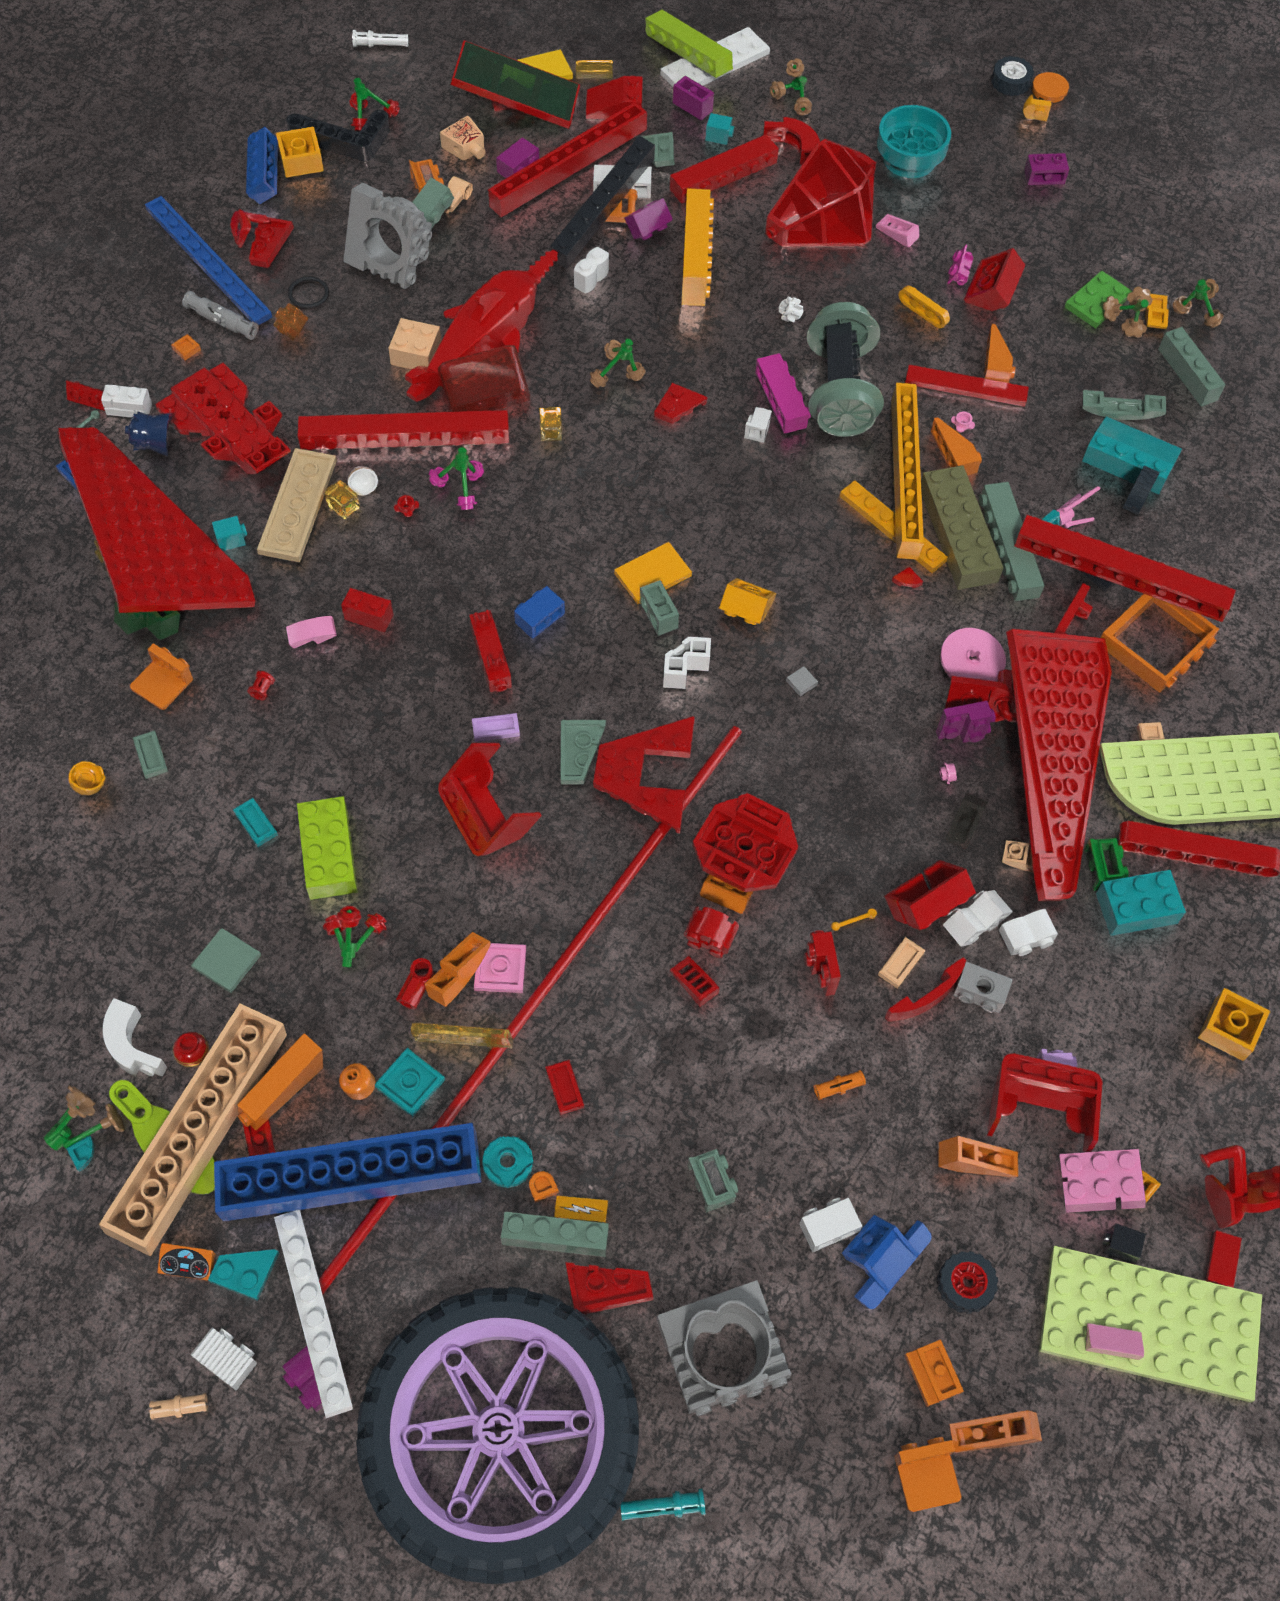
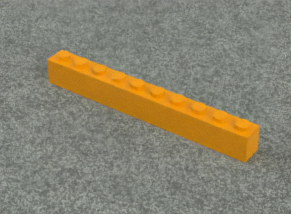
M896 382L891 398L897 558L918 560L924 539L916 384Z

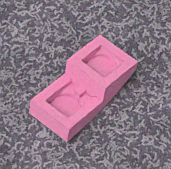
M332 616L307 619L286 627L289 645L294 649L311 641L319 644L337 636Z

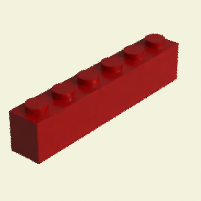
M767 134L671 174L670 191L683 204L686 202L687 188L707 189L711 192L776 164L779 148Z

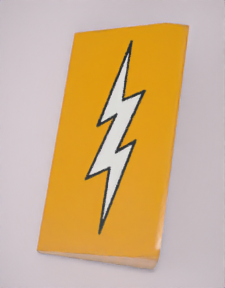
M557 1196L554 1217L606 1223L608 1200Z

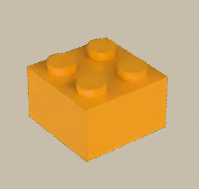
M314 127L276 133L286 178L324 171Z
M1224 988L1215 998L1198 1039L1244 1061L1254 1051L1270 1010Z

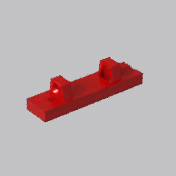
M1084 583L1081 585L1054 633L1067 634L1066 632L1075 616L1085 620L1088 619L1093 607L1084 602L1090 590V586Z

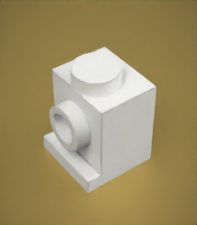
M756 407L754 414H750L748 422H746L744 438L764 443L770 426L772 411Z

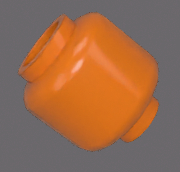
M353 1063L343 1069L339 1077L340 1087L348 1097L354 1100L367 1098L375 1089V1077L363 1064Z

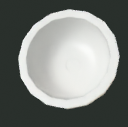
M355 467L348 476V487L356 495L370 494L377 487V475L368 467Z

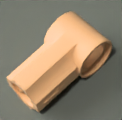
M456 176L451 178L448 188L454 199L451 206L444 211L445 213L453 212L463 199L468 200L473 191L471 183Z

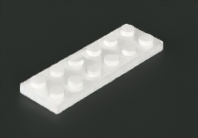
M749 27L718 41V44L730 50L733 55V69L718 78L768 55L770 47ZM684 58L661 68L660 75L672 87L685 75L702 86L718 79Z

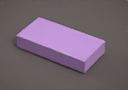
M517 713L472 719L475 742L520 736Z

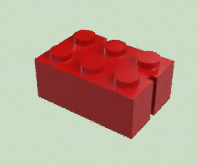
M939 860L923 870L931 890L928 889L923 875L919 873L886 894L884 897L894 920L922 930L928 928L938 918L948 915L950 910L956 906L966 903L971 896L976 894L967 869Z

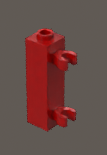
M491 610L469 615L470 628L490 693L495 691L502 692L507 688H511V674Z

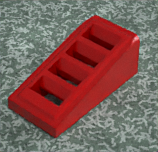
M689 956L670 969L672 975L699 1007L719 994V986ZM689 965L690 969L688 971H686L683 974L679 972L681 969ZM693 972L696 974L690 980L686 979V977L691 975ZM700 979L702 982L694 987L692 984ZM706 986L707 989L702 993L698 991L702 987Z

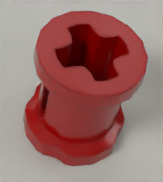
M257 671L255 675L256 680L248 688L247 692L251 697L264 701L267 698L266 693L270 685H273L275 682V678L265 671Z

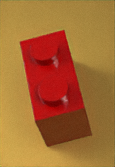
M353 588L349 589L341 604L344 620L381 632L386 631L393 617L391 600Z

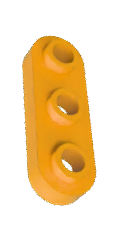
M907 285L899 291L900 301L935 327L943 328L949 323L950 316L948 311L916 290V288Z

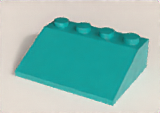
M1106 416L1090 441L1082 461L1135 484L1145 465L1160 472L1151 489L1152 492L1159 495L1182 448Z

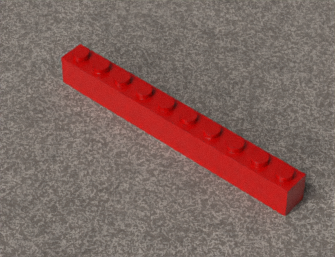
M634 102L489 188V207L502 218L646 131L647 111Z
M508 410L298 416V440L300 449L303 450L509 443Z
M1026 515L1014 547L1223 622L1229 612L1236 592L1235 589L1212 582L1206 578L1176 569L1162 562L1154 561L1030 515Z

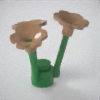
M69 1085L67 1088L72 1093H68L65 1097L68 1101V1109L44 1136V1140L52 1149L58 1151L62 1147H70L102 1128L106 1129L113 1125L117 1131L123 1132L125 1127L123 1119L115 1106L108 1103L105 1105L107 1117L100 1120L99 1124L71 1139L72 1131L66 1126L68 1122L78 1115L84 1118L87 1115L92 1116L95 1113V1109L92 1106L96 1103L79 1089Z

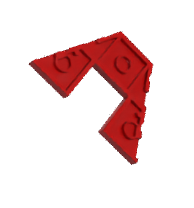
M692 716L599 745L593 780L594 788L608 793L610 797L616 800L620 799L630 804L632 809L643 815L651 816L658 823L660 821L680 834L685 790L640 786L645 754L690 758L695 717Z

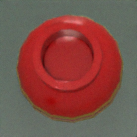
M197 1032L183 1033L176 1039L173 1045L175 1060L187 1067L199 1065L209 1052L208 1041Z

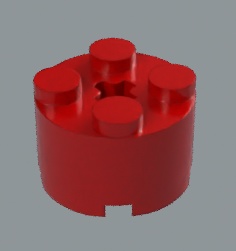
M696 906L684 931V936L688 939L687 945L691 948L700 950L703 947L710 950V955L721 959L724 954H728L739 929V924L735 920L731 924L727 921L729 916L709 907H703L701 911L699 906Z

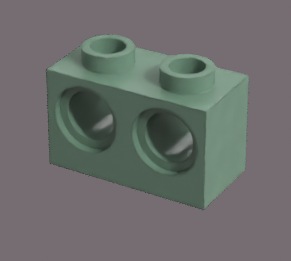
M659 580L640 587V604L657 635L659 636L678 629L679 613L662 582Z

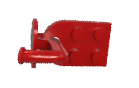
M1000 670L998 682L951 676L944 709L988 701L990 709H993L995 712V722L1007 720L1017 723V714L1013 713L1016 705L1014 691L1012 690V670Z
M1232 1145L1199 1155L1202 1163L1207 1168L1215 1162L1228 1159L1229 1182L1226 1186L1212 1174L1205 1177L1206 1197L1219 1228L1222 1229L1238 1224L1246 1212L1261 1213L1280 1208V1166H1274L1271 1169L1252 1172L1247 1175L1245 1150L1240 1145Z

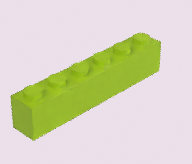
M660 10L645 18L647 36L713 77L718 78L733 69V55L730 50L664 10Z

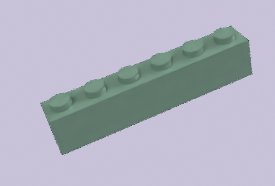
M1009 482L984 485L982 493L979 495V504L984 508L985 522L990 526V535L992 540L995 541L996 550L1003 565L1002 572L1008 580L1009 593H1012L1014 601L1040 598L1044 583L1034 554L1014 547L1023 522Z

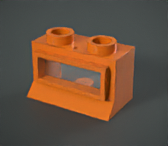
M432 159L418 162L409 160L411 179H414L415 189H418V194L431 177L444 185L442 177L438 178L440 176L438 165H433Z

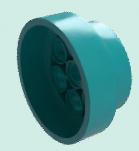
M920 105L899 106L883 116L877 136V148L883 157L885 166L892 173L904 178H920L932 172L935 166L940 164L946 157L951 139V128L947 120L931 108Z

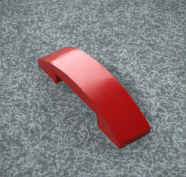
M962 957L946 968L941 977L943 983L915 1003L906 996L890 1007L885 1015V1019L887 1021L909 1019L936 1006L949 994L957 983L964 969L966 959Z

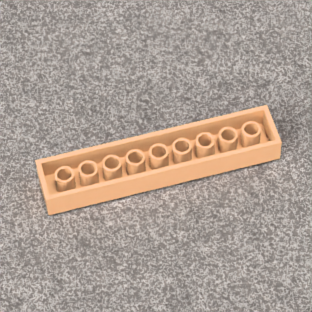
M241 1003L238 1005L99 1223V1226L106 1235L151 1257L238 1116L237 1104L259 1082L286 1038L287 1034L283 1023Z

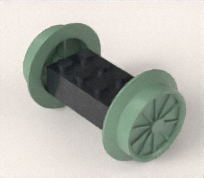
M838 302L824 307L816 315L815 320L807 330V343L817 355L826 358L828 362V382L818 387L810 396L808 402L809 412L823 431L839 437L859 435L870 429L884 406V398L881 391L875 385L861 380V377L857 376L861 372L860 360L857 359L869 353L877 345L880 339V327L866 308L853 302Z

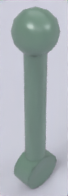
M93 410L91 416L75 428H83L93 419H98L100 417L99 411Z

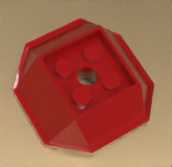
M749 793L716 804L692 844L702 871L743 892L776 888L798 851V843L789 813ZM747 846L750 850H742L740 847Z

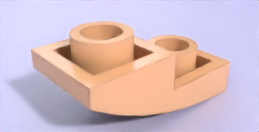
M1006 840L1002 863L1034 873L1030 843Z

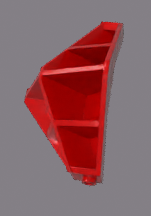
M823 139L816 144L768 214L765 234L781 247L864 246L871 241L876 162L861 151L828 139Z

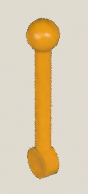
M871 908L867 913L842 922H833L831 929L838 931L840 927L862 919H874L877 911Z

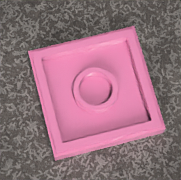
M491 943L484 959L475 972L474 991L523 993L526 945Z

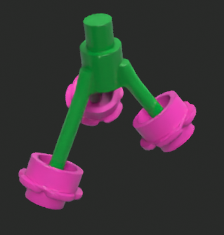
M463 447L458 449L455 459L445 469L437 467L434 470L431 469L429 471V480L432 485L442 488L449 479L447 473L453 467L461 471L464 496H458V503L456 505L461 506V510L473 509V504H477L475 496L468 495L467 478L470 481L478 480V478L482 477L484 469L480 462L469 461L466 454L467 450Z

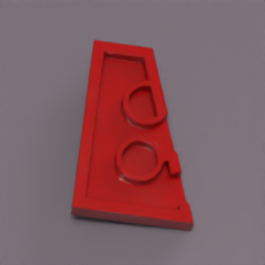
M268 217L269 224L258 223V227L255 228L254 232L255 241L252 242L249 255L251 265L269 268L294 228L292 221Z

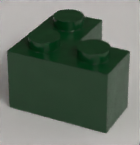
M115 602L114 622L127 635L145 627L159 640L178 633L180 618L178 611L119 613L117 602Z

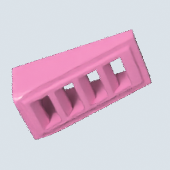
M889 214L876 224L878 230L906 247H910L919 238V225Z

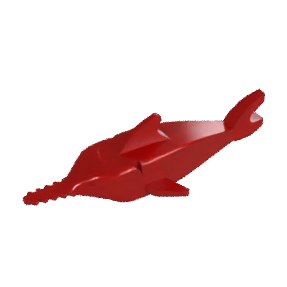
M555 250L545 252V256H540V261H535V265L529 266V270L499 272L492 276L464 304L445 310L444 317L453 319L428 367L417 366L405 374V380L412 384L406 392L407 396L416 402L429 397L442 382L482 362L503 346L513 359H517L520 349L519 331L525 326L528 315L534 309L537 285L541 283V278L545 277V272L550 271L549 267L554 266L553 262L558 261V252Z

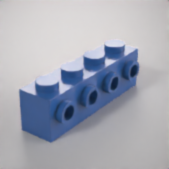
M266 127L251 133L247 141L246 193L259 205L277 194L278 142L277 137Z

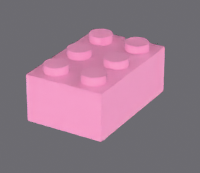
M1139 1149L1060 1154L1066 1213L1116 1210V1198H1121V1209L1145 1208L1146 1200Z

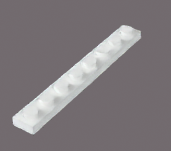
M300 1210L276 1216L274 1219L325 1417L329 1418L353 1409Z

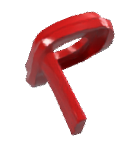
M241 209L234 212L230 227L235 243L239 248L243 247L246 237L251 231L250 221L269 224L270 221L266 215L248 213Z

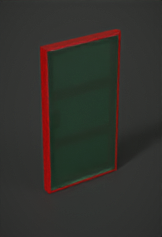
M465 40L462 43L450 84L503 104L508 108L522 111L567 129L571 125L580 89V84Z

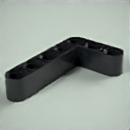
M384 110L373 111L360 132L296 113L290 114L286 118L288 131L314 127L319 148L364 162L372 160L390 132L388 113Z

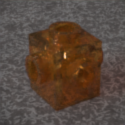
M288 303L285 308L280 307L274 315L277 319L273 326L281 334L294 340L304 328L309 318L299 308Z

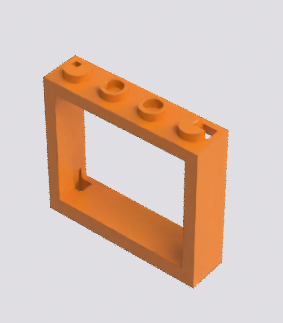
M1143 594L1102 633L1101 638H1105L1110 655L1160 693L1165 687L1171 688L1177 681V676L1179 674L1184 675L1191 667L1190 663L1192 661L1197 662L1204 654L1203 650L1206 647L1210 649L1216 643L1215 636L1219 628L1198 613ZM1153 603L1202 639L1165 676L1117 639Z

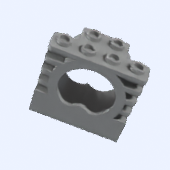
M361 183L351 190L343 262L362 271L370 269L371 274L376 275L378 273L382 279L389 278L391 283H399L401 288L406 289L416 281V266L425 261L429 256L428 247L432 237V223L426 221L424 212L420 211L411 201L402 197L392 198L388 196L385 198L382 191ZM382 220L390 223L397 231L402 244L401 256L393 252L381 238L379 224Z
M757 1280L657 1315L656 1321L666 1350L669 1352L689 1414L696 1413V1416H701L711 1412V1407L721 1403L722 1407H726L736 1403L739 1396L746 1394L747 1398L761 1394L762 1389L769 1385H772V1388L775 1389L788 1383L787 1379L792 1374L787 1366L785 1355L781 1350L779 1339L768 1315L769 1310ZM736 1324L751 1336L756 1348V1363L752 1373L743 1382L729 1387L718 1386L704 1379L698 1372L693 1360L694 1342L702 1333L717 1334L725 1325Z

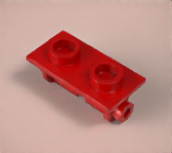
M66 381L67 400L105 411L101 401L104 390L94 389L77 381Z

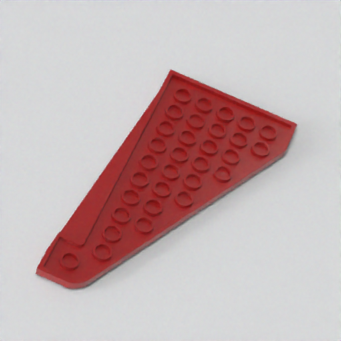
M94 427L58 428L61 450L65 461L69 465L113 585L119 613L255 607V598L249 576L102 432Z
M1011 629L1006 631L1011 659L1033 861L1032 869L1034 871L1038 901H1062L1071 898L1077 889L1112 670L1105 638Z

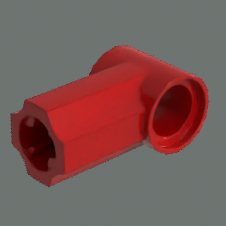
M418 958L413 961L410 973L396 998L397 1002L409 1009L416 1010L426 991L425 983L435 975L429 960ZM421 969L428 970V973L424 976L417 975V972Z

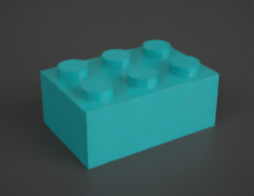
M1171 870L1104 881L1096 892L1110 936L1178 924L1186 913Z

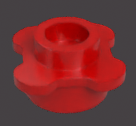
M409 495L401 496L397 504L394 505V511L403 513L405 517H411L413 511L419 508V502L414 501L413 497Z

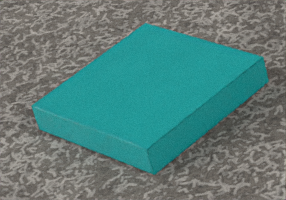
M406 1048L376 1082L375 1088L413 1118L446 1079L409 1048Z

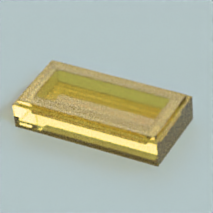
M577 60L576 79H613L612 60Z

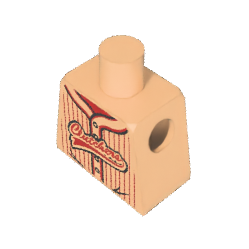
M469 116L462 118L440 132L441 147L461 160H467L473 155L477 159H481L485 155L484 135Z

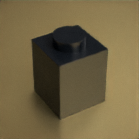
M1115 1223L1109 1230L1106 1229L1103 1234L1102 1244L1105 1245L1103 1254L1134 1264L1141 1258L1146 1234Z

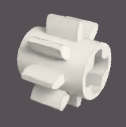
M789 296L787 299L782 300L779 305V313L783 314L781 319L793 323L795 320H798L803 314V306L799 305L801 300Z

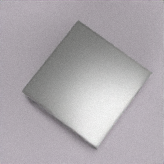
M804 666L786 679V682L799 696L804 695L818 684V681Z

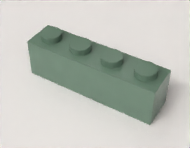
M1183 327L1166 332L1158 350L1199 405L1202 407L1218 401L1226 384Z
M504 1212L501 1242L502 1245L606 1257L609 1224Z

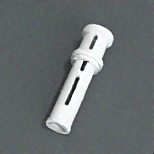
M353 30L352 33L353 47L368 46L372 48L374 45L408 47V34L373 33L371 30H368V32Z

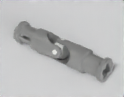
M188 291L184 295L182 300L183 307L191 308L198 315L235 333H241L247 339L252 340L256 337L259 330L257 323L249 322L243 316L205 297L201 298L192 291Z

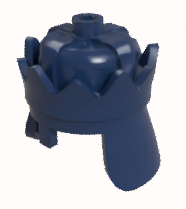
M138 411L137 414H133L129 426H125V434H129V442L134 446L133 451L149 449L168 456L167 429L168 422L172 420V413L152 416Z

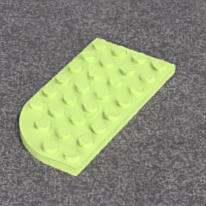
M1278 732L1101 743L1099 750L1105 776L1112 791L1126 806L1147 819L1176 825L1280 818V738Z

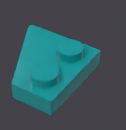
M272 1249L219 1255L208 1281L258 1301L279 1256V1251Z

